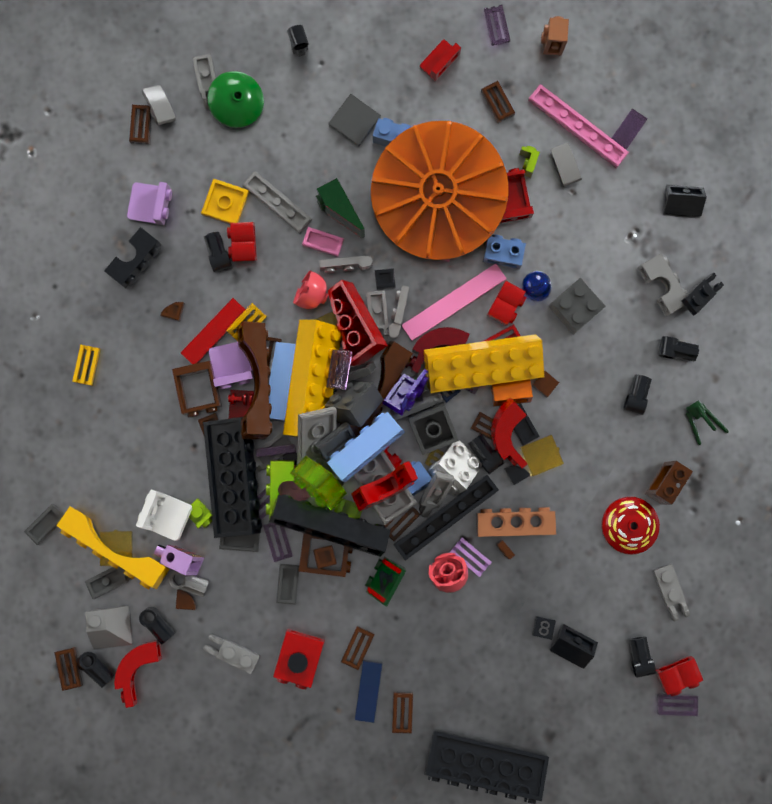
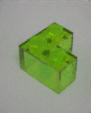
M307 456L290 472L295 479L293 482L300 489L306 488V492L313 498H316L314 502L321 508L325 506L332 511L347 494L330 471Z

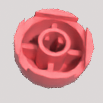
M310 270L303 278V284L300 289L298 288L293 300L295 305L303 309L317 308L320 303L324 304L328 298L326 281L318 273Z
M444 553L437 556L432 566L431 564L429 566V577L433 585L439 591L446 593L459 591L468 580V567L464 558L456 556L455 553Z

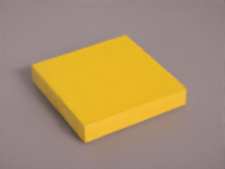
M213 178L201 215L227 224L239 223L249 190Z

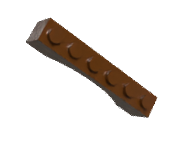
M243 321L237 328L238 346L244 352L253 371L254 395L247 413L241 419L242 439L264 440L272 433V422H270L269 416L272 410L271 403H269L271 387L268 385L270 368L267 366L269 349L266 348L268 330L265 328V323Z
M389 341L388 346L380 356L381 375L377 390L383 399L389 394L402 376L401 373L404 368H407L412 360L411 356L413 353L395 341ZM383 401L361 427L350 425L356 438L367 425L370 427L374 418L381 414Z

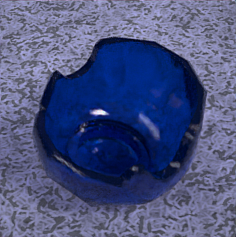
M532 271L523 279V290L526 291L525 294L532 301H542L548 298L551 293V280L546 273Z

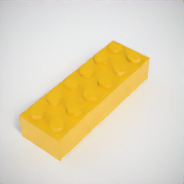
M299 320L283 435L298 437V414L324 409L325 404L333 395L341 332L338 331L336 325L319 320Z
M536 334L423 350L425 369L428 371L426 377L429 378L426 384L430 393L544 377L542 339Z

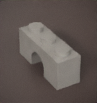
M662 253L638 267L647 284L654 280L664 283L666 293L657 302L665 316L685 306L681 300L688 292L682 289L679 284L680 279L678 275L672 272L669 260L665 256L663 257Z

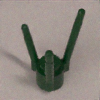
M700 400L686 408L688 413L685 415L690 421L698 445H701V440L693 417L696 420L702 417L711 429L716 431V427L707 417L708 415L725 433L729 432Z

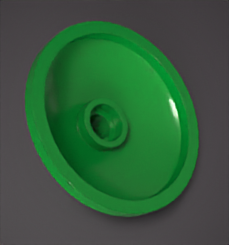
M230 71L219 75L211 83L207 102L210 112L221 124L231 128H244L253 124L259 118L264 106V96L259 84L251 76L243 72ZM234 94H239L241 98H235Z

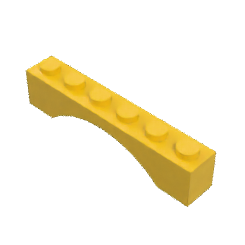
M69 506L57 524V527L62 529L61 534L68 538L73 536L77 539L76 543L85 549L87 546L93 549L92 554L100 559L104 556L109 560L107 562L109 565L116 569L121 567L125 570L123 574L131 579H134V577L141 580L139 584L148 590L151 587L157 589L170 570L151 557L130 558L113 552L98 537L91 518Z

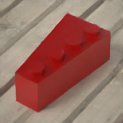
M340 280L328 290L332 310L336 314L338 322L336 325L338 331L341 332L343 340L341 342L342 347L346 351L347 365L357 366L363 364L388 346L352 282Z

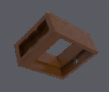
M211 361L172 369L180 409L183 415H187L188 418L199 416V412L213 413L218 411L217 408L222 407L218 386L215 387L213 382L215 376ZM208 372L215 403L188 408L182 377Z
M678 461L664 462L645 495L661 505H672L693 471Z
M303 533L299 572L346 577V573H350L351 561H348V554H352L353 548L344 546L341 571L308 567L312 538H321Z

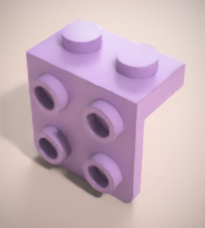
M159 182V186L134 183L128 207V219L165 225V219L169 215L168 203L172 198V190L169 185L164 182Z
M238 342L209 349V356L215 379H213L215 387L220 386V389L232 387L231 383L239 382V385L250 383V379L254 378L250 363L238 346Z

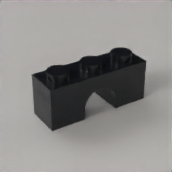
M141 227L128 241L136 249L135 258L129 262H124L115 257L104 270L124 288L133 285L137 274L147 268L148 261L152 256L155 257L161 249L160 242Z

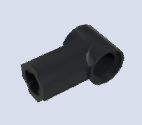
M294 25L287 30L292 52L299 57L304 56L308 50L309 42L303 25Z
M211 232L204 236L213 272L232 267L220 233Z
M662 336L658 356L668 359L679 358L693 362L696 361L699 354V345L681 342L674 337Z
M637 374L634 376L630 394L625 399L624 410L640 415L644 414L648 403L646 398L652 381L651 378Z
M482 434L468 443L489 475L505 463Z
M148 607L141 612L139 616L141 625L147 627L161 645L175 634L155 607ZM146 612L153 614V621L146 620Z
M647 637L629 639L633 657L632 669L635 677L656 674L655 663L650 656Z
M85 652L77 659V667L84 671L101 688L114 676L92 652ZM84 656L90 657L92 661L89 667L84 666L82 663Z

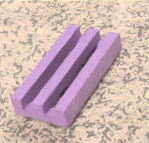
M462 537L450 550V553H455L456 556L461 558L455 552L459 549L481 568L479 571L465 560L467 567L479 577L492 563ZM462 543L465 544L486 563L482 565L460 545Z

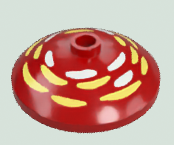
M623 497L615 500L605 510L602 518V532L605 540L613 549L624 554L633 555L648 550L655 543L660 530V522L655 509L648 502L637 497ZM632 522H635L637 525L634 530L630 526Z

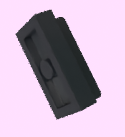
M666 185L665 194L667 200L664 208L665 214L702 216L707 198L704 187Z
M563 624L557 640L551 646L550 651L584 669L594 658L598 642Z

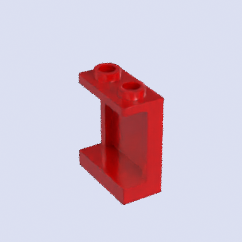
M514 168L507 172L508 201L500 224L532 218L534 214L533 206H530L524 177L525 170Z
M288 629L273 677L283 684H288V682L295 683V686L300 689L306 690L307 687L311 688L325 640ZM296 652L305 654L308 659L307 668L301 673H294L288 667L289 657Z

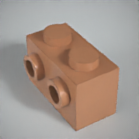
M555 16L549 19L548 24L544 25V31L541 34V44H544L543 54L562 56L568 41L569 19Z

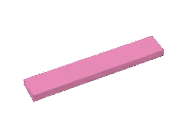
M541 84L529 97L528 101L615 168L619 166L629 153Z
M494 264L401 326L410 340L414 341L504 282L507 278L498 265Z

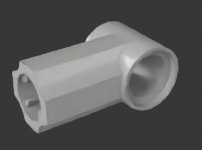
M177 571L173 572L169 577V584L174 589H181L204 597L209 583L208 580L194 575H183ZM176 574L182 575L184 579L182 584L174 582Z

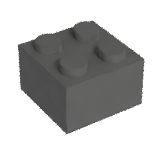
M581 278L549 305V308L573 335L606 307Z
M352 380L341 384V387L325 404V408L334 406L337 409L336 423L343 424L347 422L349 425L361 427L384 399L374 383Z
M443 402L407 416L422 455L459 441Z

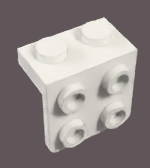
M457 441L450 444L442 458L430 465L427 472L432 477L435 472L453 475L455 480L449 493L456 496L467 490L482 467V463L463 443Z
M151 489L145 498L144 507L138 515L136 526L178 541L192 511V505Z

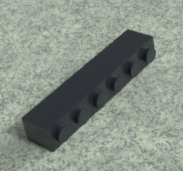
M488 475L483 476L393 545L406 561L498 492L499 489Z
M289 495L277 496L269 520L270 523L379 557L386 552L391 531L381 524L373 525L367 523L362 518L354 519L343 512L335 513L327 507H316L308 501L294 500Z

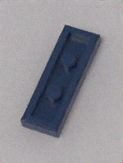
M363 660L355 720L374 723L382 663Z

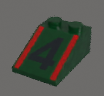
M336 178L317 188L318 195H316V199L321 211L325 210L331 218L360 238H364V226L339 180Z
M384 556L383 560L379 558L374 567L377 571L374 577L369 576L365 586L368 587L366 592L387 607L406 569Z

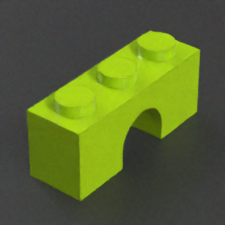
M271 460V464H267L266 476H270V484H266V495H270V503H266V515L271 516L274 502L277 496L280 495L278 492L280 484L285 481H294V460Z

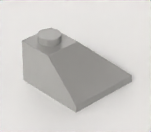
M129 605L85 612L86 631L93 649L133 644Z

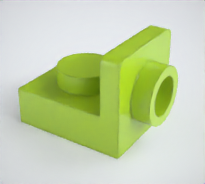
M522 146L519 155L527 157L522 169H525L524 176L531 178L540 152L536 151L537 149L532 146Z
M197 498L191 504L192 511L189 518L196 524L198 529L202 527L205 529L212 523V512Z
M343 498L341 502L337 501L334 508L335 513L343 512L354 519L360 518L362 511L359 512L355 502Z

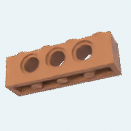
M550 507L538 508V511L531 512V508H519V512H511V508H504L496 513H492V509H481V513H476L477 536L556 535L555 511H550ZM515 516L519 517L521 521L518 527L511 525V519ZM533 516H537L540 520L539 525L533 527L530 523ZM494 517L501 519V525L498 528H494L491 524Z

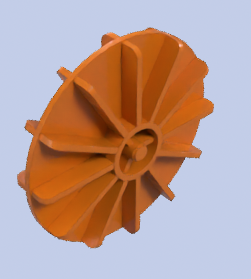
M452 121L425 122L414 125L399 134L385 147V150L380 155L371 180L372 207L383 232L404 251L425 259L447 260L457 258L480 247L499 226L508 201L507 173L495 147L476 130Z

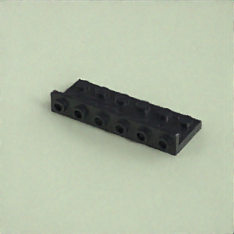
M243 417L203 422L214 538L261 533L260 501L257 496L258 481L255 475L256 462L253 455L254 442L252 439H242L241 419Z
M433 731L424 775H427L428 780L439 782L440 779L448 780V785L459 787V783L467 784L466 789L478 791V787L486 789L485 793L497 795L498 792L505 793V798L516 800L517 796L524 797V802L536 804V800L542 801L549 757Z

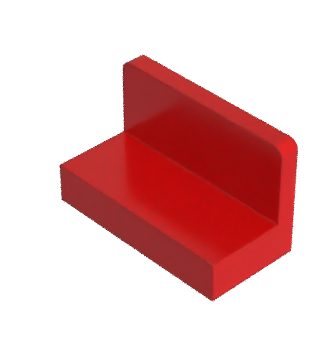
M443 39L420 64V68L436 81L460 55L461 47L457 43L452 46Z

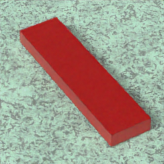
M232 298L182 350L181 354L192 364L199 363L207 355L209 349L213 348L227 334L226 330L246 309Z

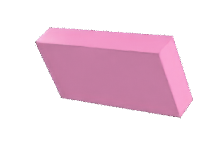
M308 227L302 246L338 257L344 238Z

